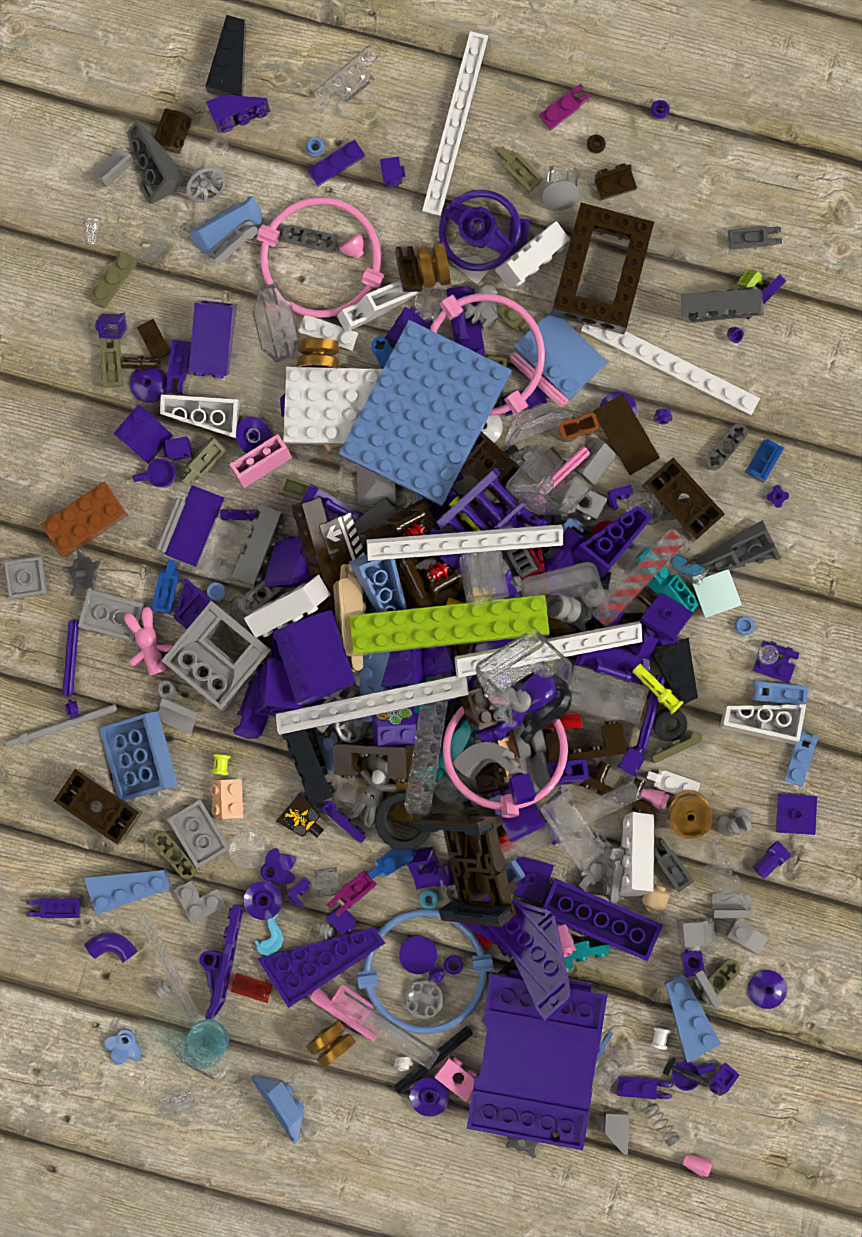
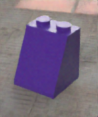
M139 404L113 433L147 464L163 448L162 446H165V440H169L173 436Z
M297 535L296 539L294 536L283 537L282 541L275 542L265 580V587L293 588L303 583L307 584L312 580L299 535Z
M269 658L262 664L254 714L276 717V714L302 709V705L296 704L283 661H280L279 658Z
M510 789L491 793L492 797L489 800L501 802V796L511 794ZM535 803L519 808V816L514 818L502 817L503 821L501 824L511 843L546 826ZM494 809L496 814L502 816V810Z

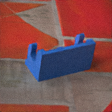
M764 439L745 473L764 483L784 447L769 439Z

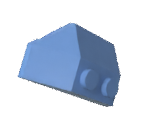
M254 1075L251 1078L252 1082L295 1145L299 1140L304 1115L302 1102L294 1098L292 1095L294 1091L288 1082L284 1083L281 1079Z

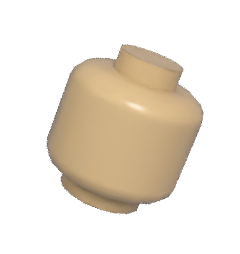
M655 883L653 885V892L643 895L642 903L645 905L644 908L653 913L665 910L670 894L665 890L666 887L664 885Z

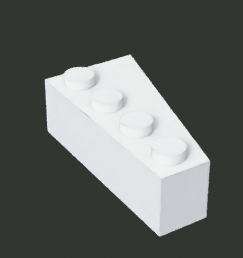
M556 221L497 267L495 271L508 288L513 285L518 287L525 281V277L531 276L539 270L538 266L549 262L553 258L552 254L555 252L559 253L567 247L565 243L570 239Z
M317 575L307 584L303 583L274 601L272 600L244 617V620L255 638L261 635L266 637L274 632V628L280 629L288 625L290 620L295 622L303 617L302 614L305 612L309 615L318 609L317 605L329 597L330 593L320 576Z
M806 704L727 706L723 710L720 728L796 745L800 741Z
M632 812L625 815L623 820L621 847L624 849L619 896L639 897L653 892L654 815Z

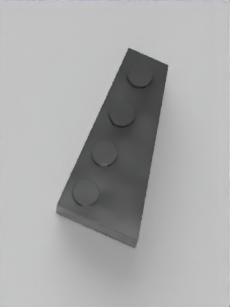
M747 287L746 290L729 289L727 291L680 294L682 317L688 323L764 315L763 292L757 289V287Z
M259 504L257 510L261 512L259 517L256 516L252 522V534H249L244 544L245 551L241 552L232 575L234 579L254 587L256 583L259 584L264 574L261 573L262 568L268 565L271 557L268 555L271 548L274 549L275 542L278 540L276 534L278 530H282L285 520H283L284 516L280 511Z

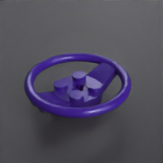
M473 190L458 196L447 206L439 224L440 243L444 242L447 257L457 266L470 271H486L500 266L514 253L521 235V222L516 208L507 198L490 190ZM478 197L490 198L501 203L508 210L513 221L514 229L511 242L498 229L496 220L488 209L481 206L470 209L460 204ZM450 219L458 226L462 239L468 245L478 248L486 246L501 256L493 261L482 264L469 263L460 259L453 253L447 242L446 227L448 220ZM476 224H481V228L479 230H476L474 228Z

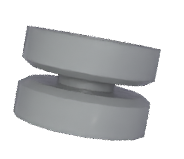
M533 716L527 717V719H526V724H527V726H528V724L530 723V721H531V719L533 718ZM523 722L521 726L513 729L520 758L531 759L530 748L532 747L535 755L538 752H543L544 757L548 756L543 729L535 734L530 744L524 743L520 738L521 733L525 730Z

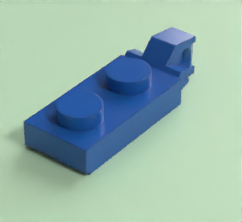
M168 560L167 568H162L161 573H159L152 610L168 614L172 612L179 580V572L175 571L176 561Z
M416 848L404 851L399 849L391 850L373 863L375 868L369 871L368 875L371 879L379 874L382 878L390 875L413 860L417 852Z

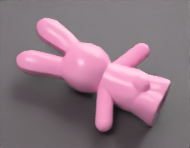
M145 607L142 610L143 628L139 626L137 620L131 614H126L124 621L135 634L136 644L142 649L129 661L130 665L135 666L144 658L148 675L153 676L168 670L167 665L161 661L163 659L161 652H169L174 645L157 644V635L153 629L152 611L149 607Z

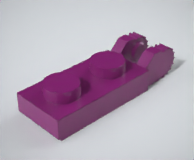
M582 84L576 86L570 93L567 92L539 114L540 119L550 131L575 113L582 104L590 99L589 93L584 94L578 101L573 98L584 88Z
M363 871L343 887L328 902L327 906L331 908L341 900L344 905L335 913L339 917L373 890L377 884Z

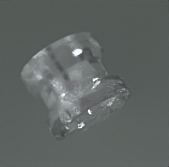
M772 645L761 647L757 653L758 660L764 665L774 663L779 655L778 650Z

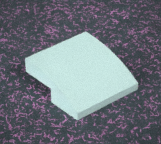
M729 569L692 582L705 618L742 605Z

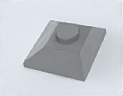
M362 466L357 467L358 505H376L384 497L390 504H396L395 483Z

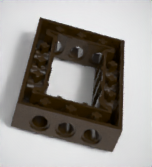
M581 202L551 315L624 335L628 326L654 222ZM593 231L600 232V235L607 234L618 237L619 240H630L612 305L576 296Z

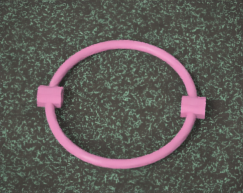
M314 197L298 201L280 212L269 227L262 224L257 233L256 240L262 242L260 266L268 289L281 304L298 314L316 318L337 316L341 310L357 304L366 294L370 293L372 288L380 289L385 274L379 272L381 249L377 234L369 220L358 209L346 202L327 197ZM312 205L335 206L353 215L366 229L373 247L372 269L367 267L361 281L365 287L348 303L328 310L307 309L288 300L274 284L268 267L269 246L274 247L279 239L280 231L276 230L278 225L293 212Z
M478 293L462 297L458 300L454 295H451L439 304L443 310L435 318L429 330L436 333L446 317L452 320L464 311L461 306L477 301H491L508 306L517 312L529 325L537 347V363L533 377L522 393L517 390L506 397L504 400L507 404L493 408L489 416L503 414L510 410L514 415L518 414L529 406L525 400L536 388L544 367V342L536 322L522 306L501 295Z
M497 682L491 683L492 688L499 685ZM463 706L457 710L445 731L443 761L452 783L465 797L478 805L502 810V817L514 818L519 816V808L534 804L555 787L563 774L568 755L567 737L560 719L554 723L559 737L560 756L552 778L536 793L534 801L515 806L511 794L501 796V802L487 800L470 791L457 776L451 761L450 745L455 727L465 714Z

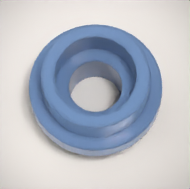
M314 137L307 141L306 151L309 155L317 157L323 154L325 145L320 138ZM318 145L319 149L313 150L312 146Z

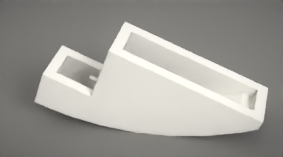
M397 281L366 294L357 304L341 310L337 317L345 332L391 311L420 292H403L401 281Z

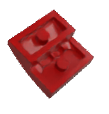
M580 713L564 714L560 718L564 728H582ZM552 724L543 729H553L555 726Z

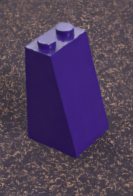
M199 300L194 303L189 372H194V376L212 374L213 378L223 379L224 376L229 374L237 304Z

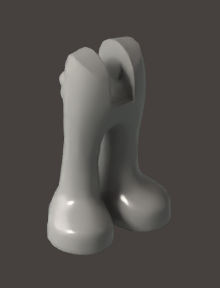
M744 808L737 809L732 820L727 816H721L716 821L717 830L725 836L739 835L740 832L748 831L752 828L751 814Z

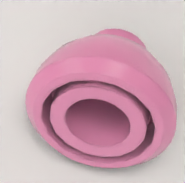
M358 233L353 235L339 246V250L343 254L357 259L364 254L362 250L364 246L362 235Z

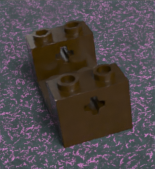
M481 431L463 468L480 482L496 467L500 472L497 477L499 479L498 482L519 503L537 483L522 467ZM493 461V466L486 469V466ZM486 487V489L500 503H502L508 510H512L510 505L496 492V490L493 487Z
M674 457L642 486L654 500L658 499L683 526L681 530L693 543L725 515ZM681 494H687L690 497L688 504L680 502L679 496Z
M618 720L605 721V725L601 726L604 749H602V745L589 747L587 752H583L582 748L573 749L567 755V761L627 754L623 723H618ZM548 729V733L544 734L548 763H555L559 761L560 756L559 737L556 729Z
M363 738L351 743L341 740L333 744L334 775H341V778H352L353 775L360 774L362 770L367 768V756H370V754H376V757L379 758L388 757V778H393L396 782H405L408 778H412L415 774L421 772L420 741H416V744L377 746L372 738Z
M75 769L53 801L115 844H122L143 811L95 782L96 779L83 770ZM94 801H99L102 804L101 811L94 812L91 806Z

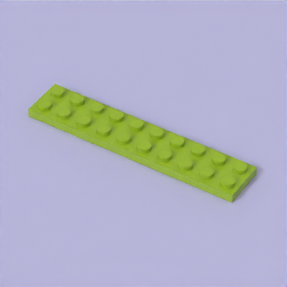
M545 595L350 616L353 655L549 635Z

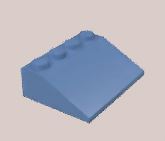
M549 313L537 324L545 349L542 375L565 395L569 402L608 362L563 318L552 316ZM530 330L514 346V351L536 368L537 347L534 335Z
M158 711L145 713L100 728L115 788L120 799L126 801L178 786Z

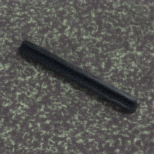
M464 1027L396 1083L394 1090L398 1094H402L471 1037L473 1033L470 1028Z

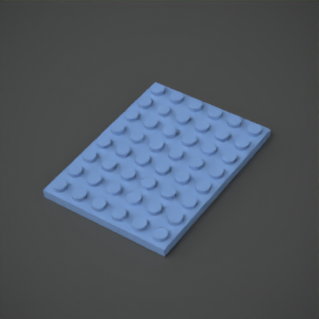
M409 320L345 440L339 456L443 506L512 370Z

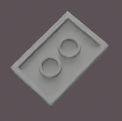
M88 589L78 627L134 642L135 634L125 623L124 616L126 614L133 615L139 624L145 605Z
M201 799L167 819L197 869L231 849Z

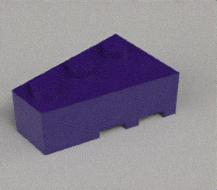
M424 648L390 652L381 687L392 690L425 683L426 676L423 675Z

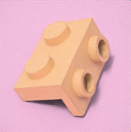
M242 779L213 780L211 794L213 795L212 814L214 819L243 818Z

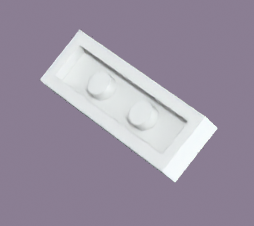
M304 315L298 331L300 334L311 338H326L339 341L340 348L353 352L359 333L352 330L345 332L343 327Z

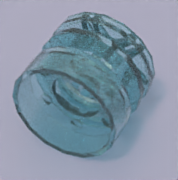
M210 1019L201 1020L194 1024L183 1047L187 1061L200 1069L212 1068L218 1064L228 1047L229 1036L227 1030L219 1022Z

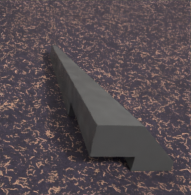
M762 520L694 560L691 564L696 563L707 568L706 571L715 570L720 572L745 567L746 563L757 561L760 564L764 563L766 559L774 558L779 560L781 557ZM680 573L683 579L686 578V574Z

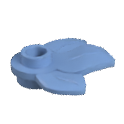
M122 1029L117 1035L109 1036L104 1042L103 1048L112 1050L111 1059L115 1065L123 1064L128 1058L138 1062L141 1057V1047L135 1042V1034L130 1029ZM127 1037L129 1041L126 1042L122 1038Z

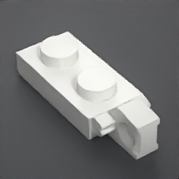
M659 770L658 774L648 771L646 779L655 781L654 786L658 787L657 789L674 795L684 790H695L698 792L701 784L665 770Z

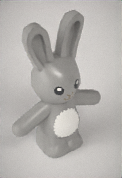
M380 758L377 759L376 769L372 775L367 769L360 772L369 785L363 790L360 801L349 812L351 819H357L368 806L364 819V824L368 828L375 824L377 807L383 801V791H399L396 788V784H388L391 778H388V762Z

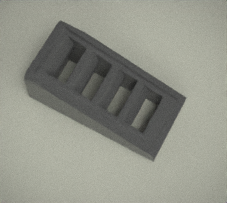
M523 548L522 552L514 556L512 553L519 549L506 550L520 578L538 569L527 548ZM526 555V559L518 563L516 562L517 559ZM530 562V566L522 570L520 569L521 566Z

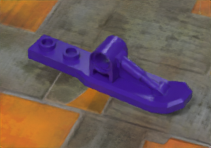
M233 905L228 911L227 918L230 921L229 926L224 930L223 937L226 940L223 952L209 950L203 952L199 958V962L206 972L211 995V1004L205 1014V1019L207 1020L215 1018L226 1000L244 910L242 905ZM208 954H211L214 958L211 965L206 961Z

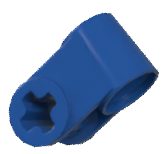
M377 337L372 341V352L383 369L393 349L385 338ZM377 343L384 344V350H376Z

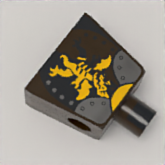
M301 792L276 820L279 824L301 837H304L309 831L318 838L324 831L316 823L321 815L311 806V803Z

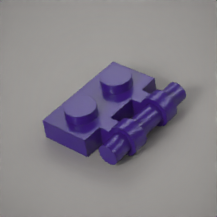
M763 640L761 648L767 649L766 655L758 653L752 671L789 684L795 668L794 664L788 663L789 659L797 660L800 653L794 651L791 647L787 646L785 648L776 645V642ZM776 652L784 656L782 660L773 658L772 655Z

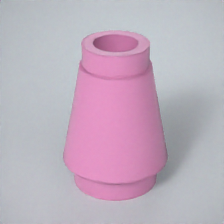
M643 788L640 799L659 810L660 808L665 810L670 797L665 791Z
M688 1154L683 1163V1166H686L701 1177H708L713 1162H710L707 1158Z

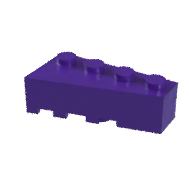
M637 505L618 520L609 524L605 529L593 535L589 540L580 544L573 555L603 578L653 517Z

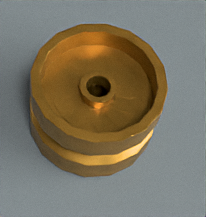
M444 242L434 244V257H431L428 246L417 247L418 266L424 288H433L435 286L434 275H437L441 286L451 284Z
M304 338L298 340L297 350L303 355L297 357V368H339V359L333 356L339 353V341L326 338Z
M684 790L672 797L668 804L670 824L677 835L685 839H696L702 837L710 829L713 816L708 800L703 794L695 790Z
M340 1020L323 1029L306 1046L311 1055L324 1050L317 1058V1062L322 1069L339 1058L356 1042L351 1034H345L341 1038H337L345 1029Z

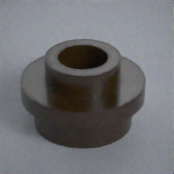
M595 134L588 138L587 148L590 152L598 154L605 149L606 142L601 135ZM598 142L600 146L594 147L593 143Z

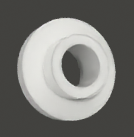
M410 1057L395 1059L394 1067L398 1068V1071H407L409 1067L413 1066Z

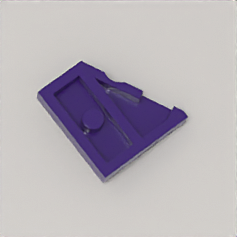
M185 578L183 591L179 596L178 607L173 618L185 629H188L212 600L190 580Z

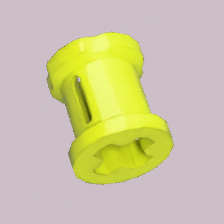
M213 754L215 760L211 773L228 775L227 765L228 759L231 756Z

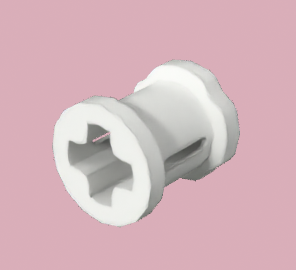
M654 1027V1038L650 1046L667 1050L666 1043L671 1030Z

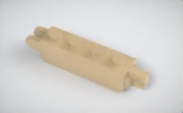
M344 564L341 566L340 580L336 581L333 585L335 617L351 670L355 673L362 670L363 656L367 654L353 655L350 616L364 614L366 607L362 600L364 590L350 564Z

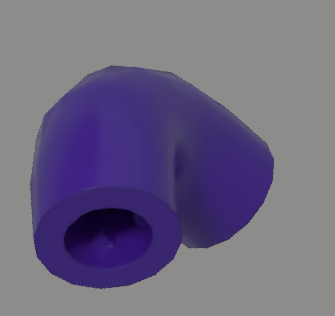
M114 932L101 933L84 943L85 948L94 959L105 952L111 951L124 963L138 952L125 936Z

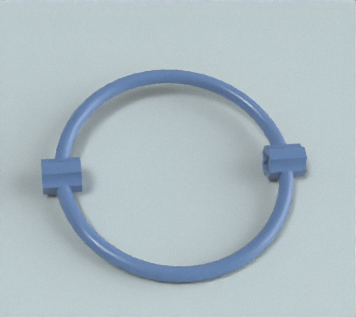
M434 909L411 910L392 918L378 932L383 938L390 929L405 920L416 917H435L440 919L441 917L439 911ZM450 922L464 932L473 944L477 956H472L474 973L479 972L478 986L471 1002L455 1018L439 1025L417 1026L403 1022L389 1013L379 1001L374 987L378 986L377 971L371 970L375 951L365 957L363 972H357L359 989L366 988L370 1001L379 1014L389 1023L402 1030L416 1034H434L457 1026L479 1004L486 986L487 971L494 970L492 955L484 953L479 939L470 928L459 922Z

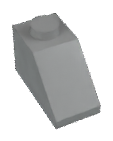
M734 918L725 934L758 955L768 940L766 936Z
M604 1111V1116H601L600 1127L604 1128V1133L624 1155H628V1112Z

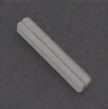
M175 498L156 545V550L165 553L185 505L183 499Z

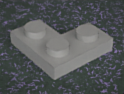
M192 880L174 889L192 924L227 906L219 889L200 897Z
M703 970L695 971L696 977L693 980L699 989L702 988L704 993L701 996L706 1004L712 1005L714 1008L721 1006L722 1003Z

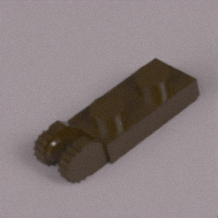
M397 246L395 256L403 292H421L423 285L413 247L408 246L406 250L407 256H403L401 246Z

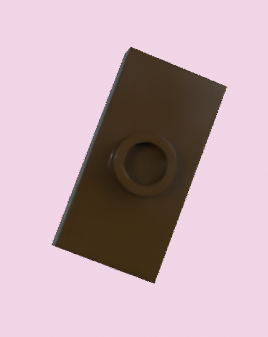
M154 319L137 327L152 357H160L161 359L170 354V349Z

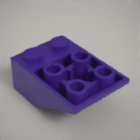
M221 95L206 102L218 133H227L237 125L244 126L250 123V120L256 117L258 119L263 118L271 112L267 98Z

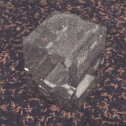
M356 776L352 778L339 777L335 800L355 803L359 780H355ZM345 783H350L353 786V791L350 794H345L342 790V786Z

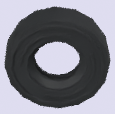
M667 707L661 709L656 714L653 723L655 734L664 741L680 739L687 730L686 716L679 709L672 715ZM669 718L676 719L677 725L673 730L667 731L663 728L665 720Z

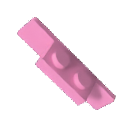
M343 984L333 998L319 988L310 997V1000L317 1006L324 1008L332 1016L339 1018L348 1027L355 1029L365 1038L374 1042L381 1030L365 1020L374 1006Z

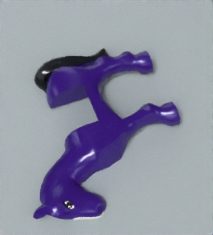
M510 569L504 576L492 578L480 589L491 593L489 601L519 598L516 587L511 584L512 576ZM520 638L477 642L473 646L472 653L513 646L521 640ZM546 669L537 672L519 689L514 686L502 670L482 673L499 684L512 687L516 692L518 690L526 691L531 697V705L528 710L522 713L515 711L512 707L509 708L508 712L512 723L500 721L494 726L478 730L476 735L482 743H493L495 740L501 741L510 730L521 726L524 715L534 713L530 723L520 735L524 743L530 744L538 731L554 724L569 710L572 703V691L568 687L558 684ZM480 674L466 676L468 691L472 689L474 681ZM458 697L446 700L453 703Z

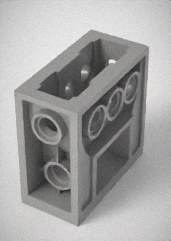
M211 601L161 661L220 710L225 711L248 684L249 680L257 673L259 664H263L272 655V650ZM223 623L250 644L236 662L210 641L211 637ZM188 656H193V663L191 665L186 664ZM203 668H207L208 675L202 678L200 672ZM218 680L223 681V687L220 690L215 688V683Z

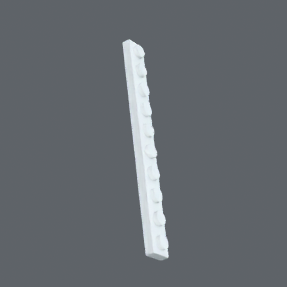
M472 31L469 33L422 213L441 217L487 45L488 35Z
M585 324L581 329V332L749 416L752 415L760 399L628 332H625L623 335Z
M562 525L369 539L367 540L368 561L562 546L563 527Z
M637 621L456 656V675L460 678L642 642L641 623Z
M453 676L276 714L277 731L280 735L469 695L466 676L460 678Z

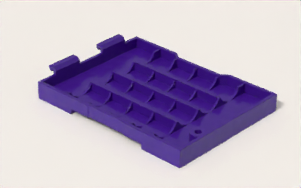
M510 969V975L492 972L490 974L483 1021L487 1027L482 1066L480 1074L474 1079L466 1129L583 1151L608 992L592 990V983L569 979L572 992L570 1002L550 1020L545 1022L539 1015L519 970ZM558 1132L559 1135L554 1136L553 1133Z

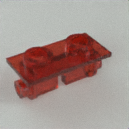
M236 973L231 992L268 1003L273 984Z

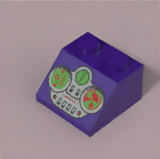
M412 707L372 715L373 742L377 746L416 744V723Z

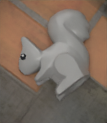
M486 283L477 288L476 294H497L498 292L492 284ZM479 301L476 306H473L471 303L464 305V318L469 319L474 316L471 322L474 324L478 320L481 321L484 331L499 318L498 307L495 302Z
M503 684L496 685L484 695L485 698H492L494 701L489 710L497 709L493 714V718L496 721L512 723L508 712L509 708L512 707L515 711L522 713L528 710L531 705V697L526 691L518 690L516 692L512 687Z

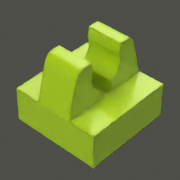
M747 269L737 282V285L745 290L747 287H754L756 284L763 285L762 275L756 270Z

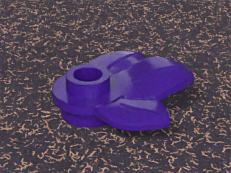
M278 848L270 850L266 854L265 864L260 870L262 878L266 881L275 880L281 885L292 883L296 878L290 870L295 864L296 857L289 854L280 856ZM268 868H272L274 870L273 875L267 874Z

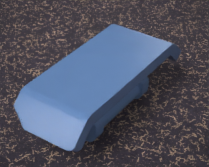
M248 196L244 203L238 206L236 204L232 205L231 208L211 219L205 220V224L199 228H191L189 234L200 250L204 253H209L217 243L242 222L251 220L257 227L262 222L261 209L254 196Z

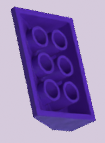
M332 610L288 624L273 632L297 705H310L356 683Z

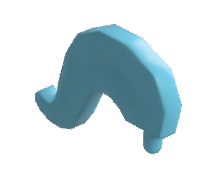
M278 913L267 920L271 937L263 940L261 943L257 940L254 941L258 946L256 949L260 954L271 955L282 946L284 938L282 931L275 921Z

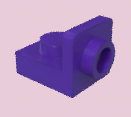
M631 484L608 492L606 498L609 508L612 507L613 511L618 509L616 498L620 501L630 497L629 494L633 492Z
M307 877L303 878L287 892L290 895L287 898L294 906L298 905L301 907L303 905L297 894L299 893L302 896L310 889L308 885L311 882Z
M724 1062L714 1076L709 1079L707 1086H709L712 1093L722 1096L729 1091L740 1075Z

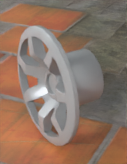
M199 167L195 169L186 186L188 196L193 201L199 203L214 200L225 187V176L222 171L214 167ZM215 173H218L221 176V178L215 179ZM222 182L219 190L213 186V184ZM195 187L196 190L191 194L190 188ZM210 189L215 194L208 198V190ZM202 191L203 199L195 198Z
M357 718L333 723L339 737L347 743L362 740L367 733L369 725L368 722L358 721ZM364 725V730L361 734L356 727ZM352 732L357 736V739H350Z

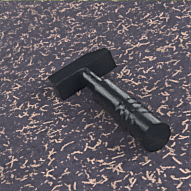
M674 1057L668 1060L662 1073L667 1076L673 1070L704 1087H707L709 1080L674 1066L676 1060Z

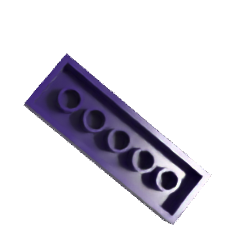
M555 877L541 909L551 911L555 915L557 922L563 925L566 924V926L646 961L649 960L663 927L658 922Z

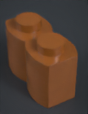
M587 413L578 419H569L562 422L558 427V432L562 442H571L579 436L594 434L600 426L596 414Z

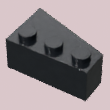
M689 637L653 655V659L662 676L665 677L668 688L672 690V694L679 701L684 702L681 706L698 698Z

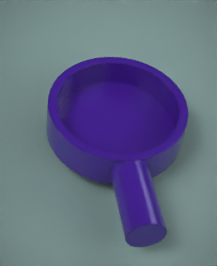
M156 459L150 463L147 472L132 475L133 481L149 480L155 487L166 488L174 482L176 469L170 461Z
M684 1060L675 1065L699 1076L715 1070L713 1063L698 1067L695 1063L691 1061L687 1063ZM672 1070L671 1078L677 1088L683 1091H690L699 1085Z

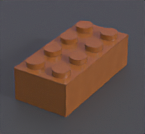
M104 481L40 525L61 556L66 558L74 553L77 547L81 548L127 517L128 514L111 488Z

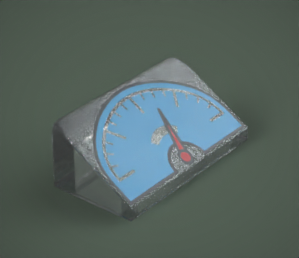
M675 554L664 565L669 572L678 574L679 577L698 586L709 570L679 554Z

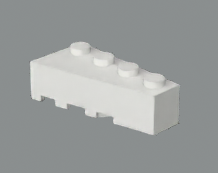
M161 395L160 414L236 438L240 400Z

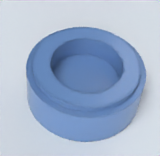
M214 582L207 587L206 594L212 601L219 602L224 599L226 589L221 583Z
M742 616L735 622L736 632L743 636L751 634L755 628L754 621L748 616Z

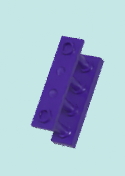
M495 467L439 518L436 523L441 528L447 524L448 527L451 526L457 533L467 532L456 521L455 515L461 512L462 514L465 513L481 531L498 530L514 514L518 517L526 509L524 505L527 501L524 499L519 504L498 482L499 479L497 477L500 472ZM487 486L493 487L513 509L505 517L484 495L483 489ZM473 499L479 500L496 518L498 523L490 529L470 508V501Z

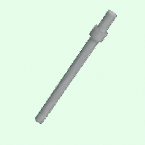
M116 704L30 733L19 734L20 736L5 742L8 748L21 743L24 745L30 743L33 739L116 712L118 709Z

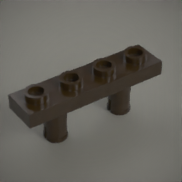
M600 761L594 776L589 777L583 783H579L584 788L590 789V787L597 789L596 793L607 798L608 795L614 797V802L625 806V803L633 806L631 810L637 813H643V811L648 813L651 807L640 801L639 798L646 783L645 781L635 778L629 792H626V794L616 790L604 782L611 765Z

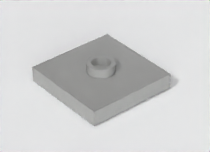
M42 556L4 561L9 600L48 594Z

